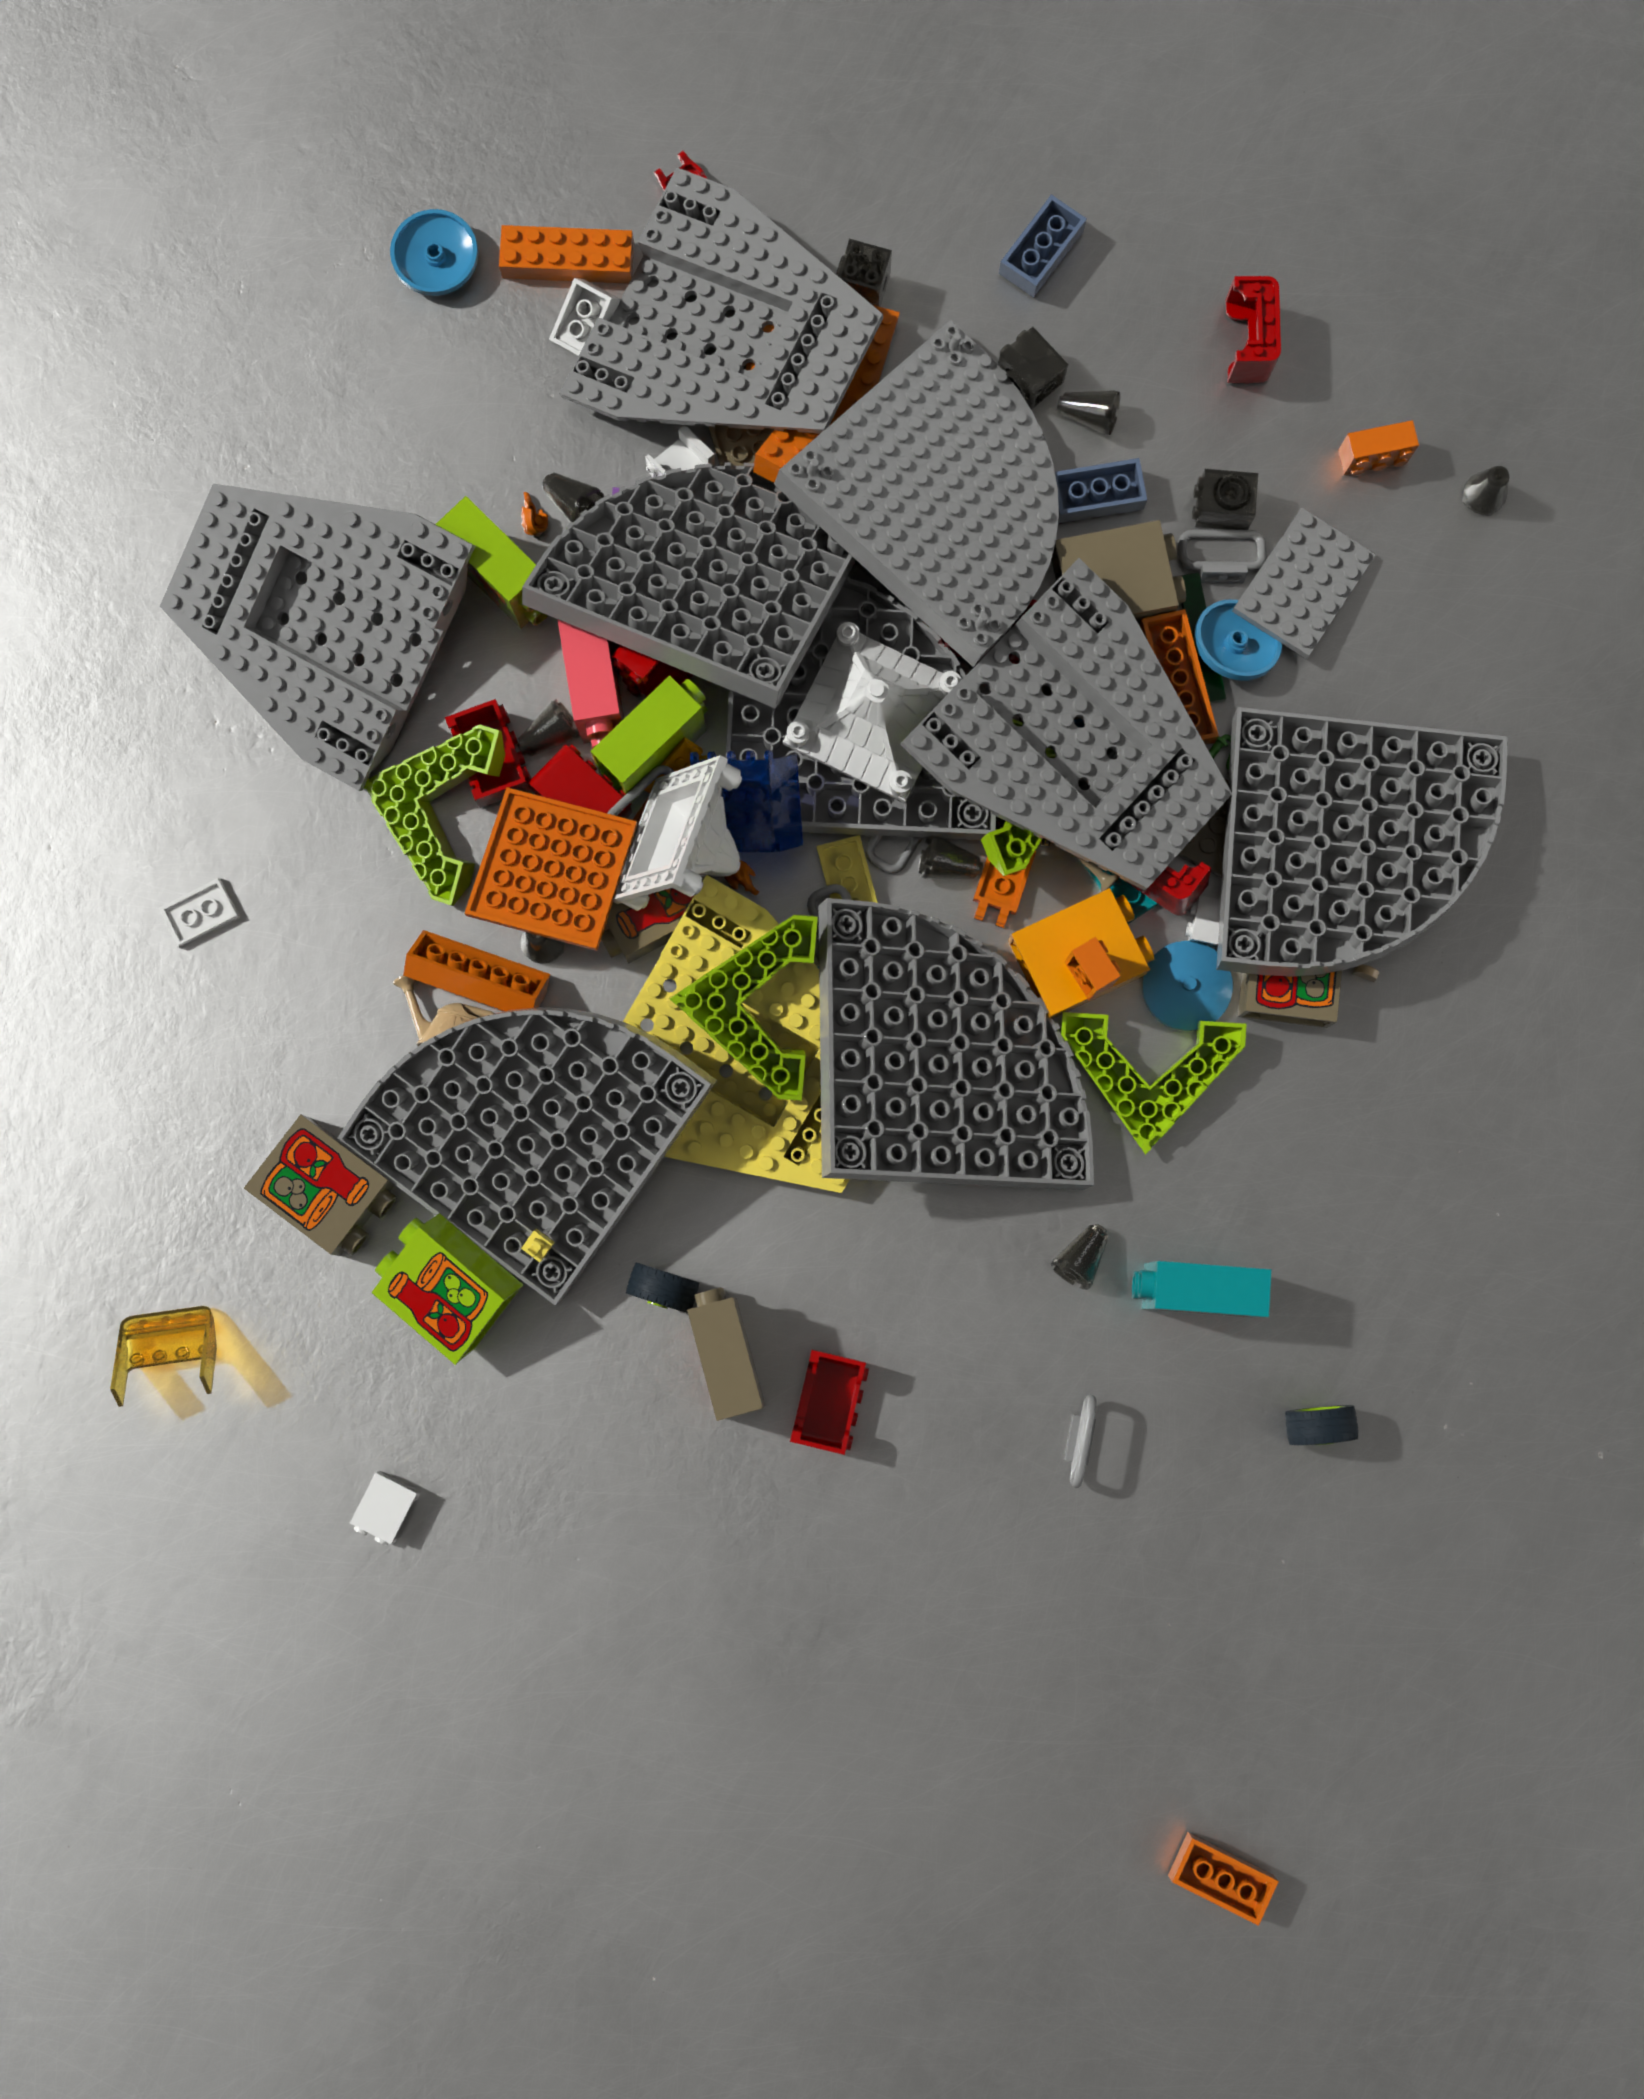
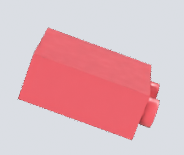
M558 619L574 722L583 743H591L593 749L624 719L617 670L612 664L613 659L611 655L614 653L612 641Z

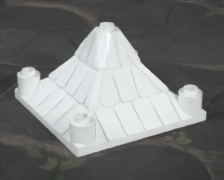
M845 622L839 626L837 637L796 718L788 726L783 745L905 803L923 766L900 743L962 678L956 672L947 671L942 673L926 664L918 662L861 634L859 628L854 623Z
M719 755L656 778L635 832L619 885L613 898L614 903H623L638 911L647 906L649 902L648 894L674 888L692 897L701 891L703 887L702 877L706 875L710 877L730 876L739 870L740 856L731 833L726 827L724 801L721 792L722 788L731 791L733 788L736 789L740 785L742 777L740 776L741 771L727 763V758Z

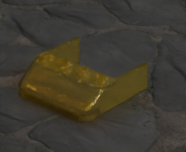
M198 1306L134 1315L125 1318L121 1322L110 1386L118 1407L124 1405L127 1378L131 1370L200 1359L199 1378L206 1393L212 1394L217 1344L214 1316L211 1309L207 1306Z

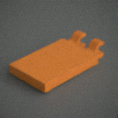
M1034 851L1024 870L1003 876L987 857L973 901L979 903L974 919L983 921L987 906L1000 910L995 926L1004 928L1009 913L1015 915L1036 851Z

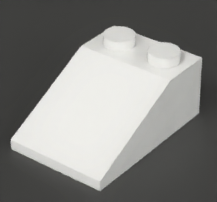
M574 278L549 340L579 356L598 317L610 321L621 299L585 279Z

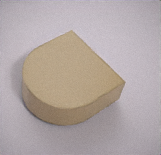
M1362 964L1354 968L1353 974L1375 982L1379 971L1371 966Z

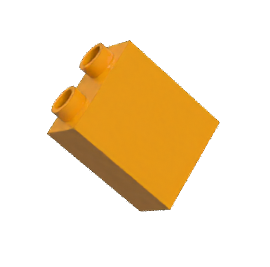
M1109 888L1010 935L1008 943L1031 990L1037 998L1040 997L1048 1010L1047 1015L1049 1018L1054 1019L1062 1015L1063 1012H1069L1140 979L1150 970L1147 963L1154 960L1152 948L1145 936L1142 935L1136 939L1134 938L1127 923L1134 920L1135 917L1124 895L1115 898ZM1096 937L1098 941L1102 940L1108 949L1106 954L1111 961L1115 960L1121 970L1119 972L1121 977L1111 988L1088 1001L1066 966L1065 960L1072 950Z

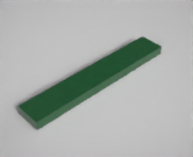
M1199 572L1181 575L1186 589V601L1182 602V608L1186 610L1193 640L1195 625L1203 611L1207 608ZM1196 649L1210 704L1225 701L1226 694L1222 676L1213 671L1202 660Z

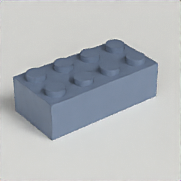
M1051 194L1000 261L999 274L1034 298L1084 232L1087 218Z
M1139 458L1055 472L1058 487V523L1144 510L1147 503Z

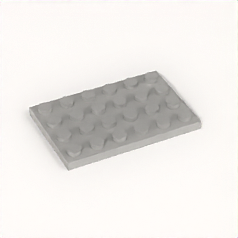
M1301 507L1232 612L1307 659L1376 554Z

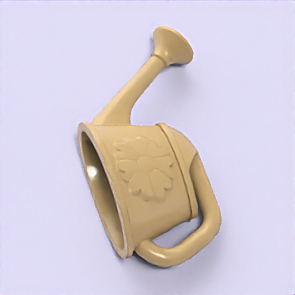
M400 976L393 981V984L401 988L406 995L419 1038L417 1046L449 1028L482 1016L495 1014L492 1011L474 1006L452 1003L438 1009L433 1021L428 1022L423 1017L414 994L413 986L416 980Z

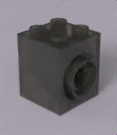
M849 238L845 254L840 259L836 275L869 303L881 307L891 273L892 250Z
M1034 327L1028 331L1023 330L1013 344L1005 345L1000 351L998 365L1007 372L1006 375L1018 388L1031 410L1064 383L1068 363Z
M1205 469L1202 476H1198L1197 484H1195L1193 498H1197L1196 505L1192 509V519H1195V527L1248 530L1256 515L1258 473Z

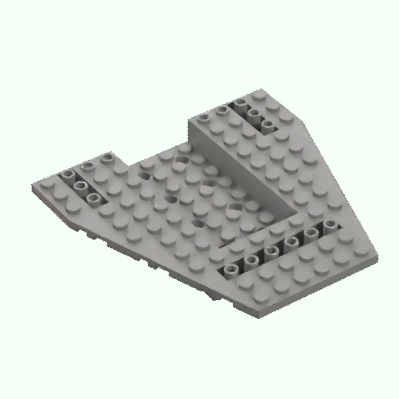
M676 167L638 240L643 257L610 321L598 317L559 392L560 396L619 421L632 419L637 420V422L660 421V423L680 425L705 424V426L711 427L726 425L729 428L758 430L773 428L775 431L788 429L821 434L829 427L883 320V314L735 189ZM653 280L659 281L656 287L651 288L648 286ZM690 295L697 296L694 302L686 301ZM728 310L736 311L732 317L728 318L724 315ZM634 317L640 318V320H639V322H638L637 324H635V325H630V324H629V321H630L632 318H634ZM766 325L774 326L773 331L769 333L764 332L763 328ZM672 332L678 333V335H677V337H676L675 339H673V340H668V339H667V336H668L670 333H672ZM708 348H716V352L713 355L705 354ZM747 363L755 364L752 370L747 371L744 369Z
M213 483L160 607L302 760L356 790L362 791L371 771H374L392 750L465 593L467 564L475 549V545L413 513ZM305 572L308 579L302 585L299 582V575ZM342 592L345 595V602L339 605L336 598ZM283 613H287L289 616V622L286 625H283L281 622ZM378 613L383 616V623L379 626L374 622V617ZM321 633H324L327 637V642L323 646L318 642V637ZM417 633L422 639L419 646H415L412 642L413 636ZM360 653L365 657V662L362 666L356 663V657ZM397 674H400L403 678V682L399 687L394 684V677Z
M1080 558L1068 568L1010 631L900 743L951 794L957 797L961 796L969 800V803L975 806L979 805L991 811V814L1023 830L1027 829L1033 832L1035 836L1041 839L1045 838L1055 843V846L1087 862L1091 861L1099 865V868L1105 871L1108 870L1143 890H1146L1232 795L1231 790L1129 606ZM1010 654L1018 657V664H1012L1009 661L1008 657ZM980 685H987L990 689V694L985 695L981 693ZM1041 687H1049L1051 690V696L1044 695L1041 691ZM1014 716L1020 717L1023 725L1020 727L1014 725L1012 718ZM1075 717L1083 720V728H1079L1074 724ZM1045 749H1053L1055 758L1047 757ZM1107 749L1115 751L1116 759H1110L1107 756ZM1079 780L1087 782V790L1080 789L1078 786Z

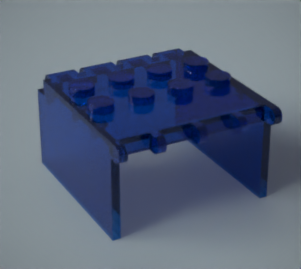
M766 750L764 753L765 759H756L754 751H747V760H736L735 752L728 751L727 763L741 771L740 776L742 777L741 783L736 789L733 788L731 791L722 788L721 792L724 801L726 827L731 833L737 850L739 852H775V850L776 852H781L803 846L797 754L773 758L772 750ZM714 751L708 752L706 759L699 760L698 753L691 752L690 765L716 757V753Z

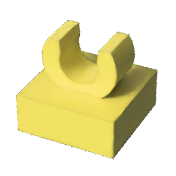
M535 1229L521 1249L538 1262H541L555 1242L538 1229Z

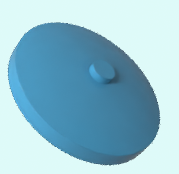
M440 209L424 210L408 217L397 228L390 246L391 262L399 279L411 290L429 296L445 295L461 288L473 275L479 256L477 241L470 226L458 215Z
M1229 599L1213 603L1203 611L1194 628V643L1202 660L1213 671L1233 680L1248 681L1266 675L1278 661L1282 643L1232 612L1239 600Z
M1179 941L1163 947L1154 955V960L1148 962L1150 970L1142 977L1143 999L1150 1013L1165 1026L1180 1031L1197 1030L1198 1021L1215 1022L1228 1008L1233 993L1232 975L1230 971L1216 970L1217 952L1211 947L1195 941Z

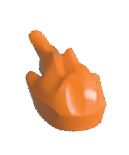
M523 492L525 507L522 506L521 517L523 521L521 525L526 534L540 536L548 527V515L542 509H538L536 514V508L530 494Z
M739 859V870L735 874L724 876V878L733 889L738 890V884L744 886L745 891L758 895L760 891L753 886L749 876H756L755 872L746 862Z

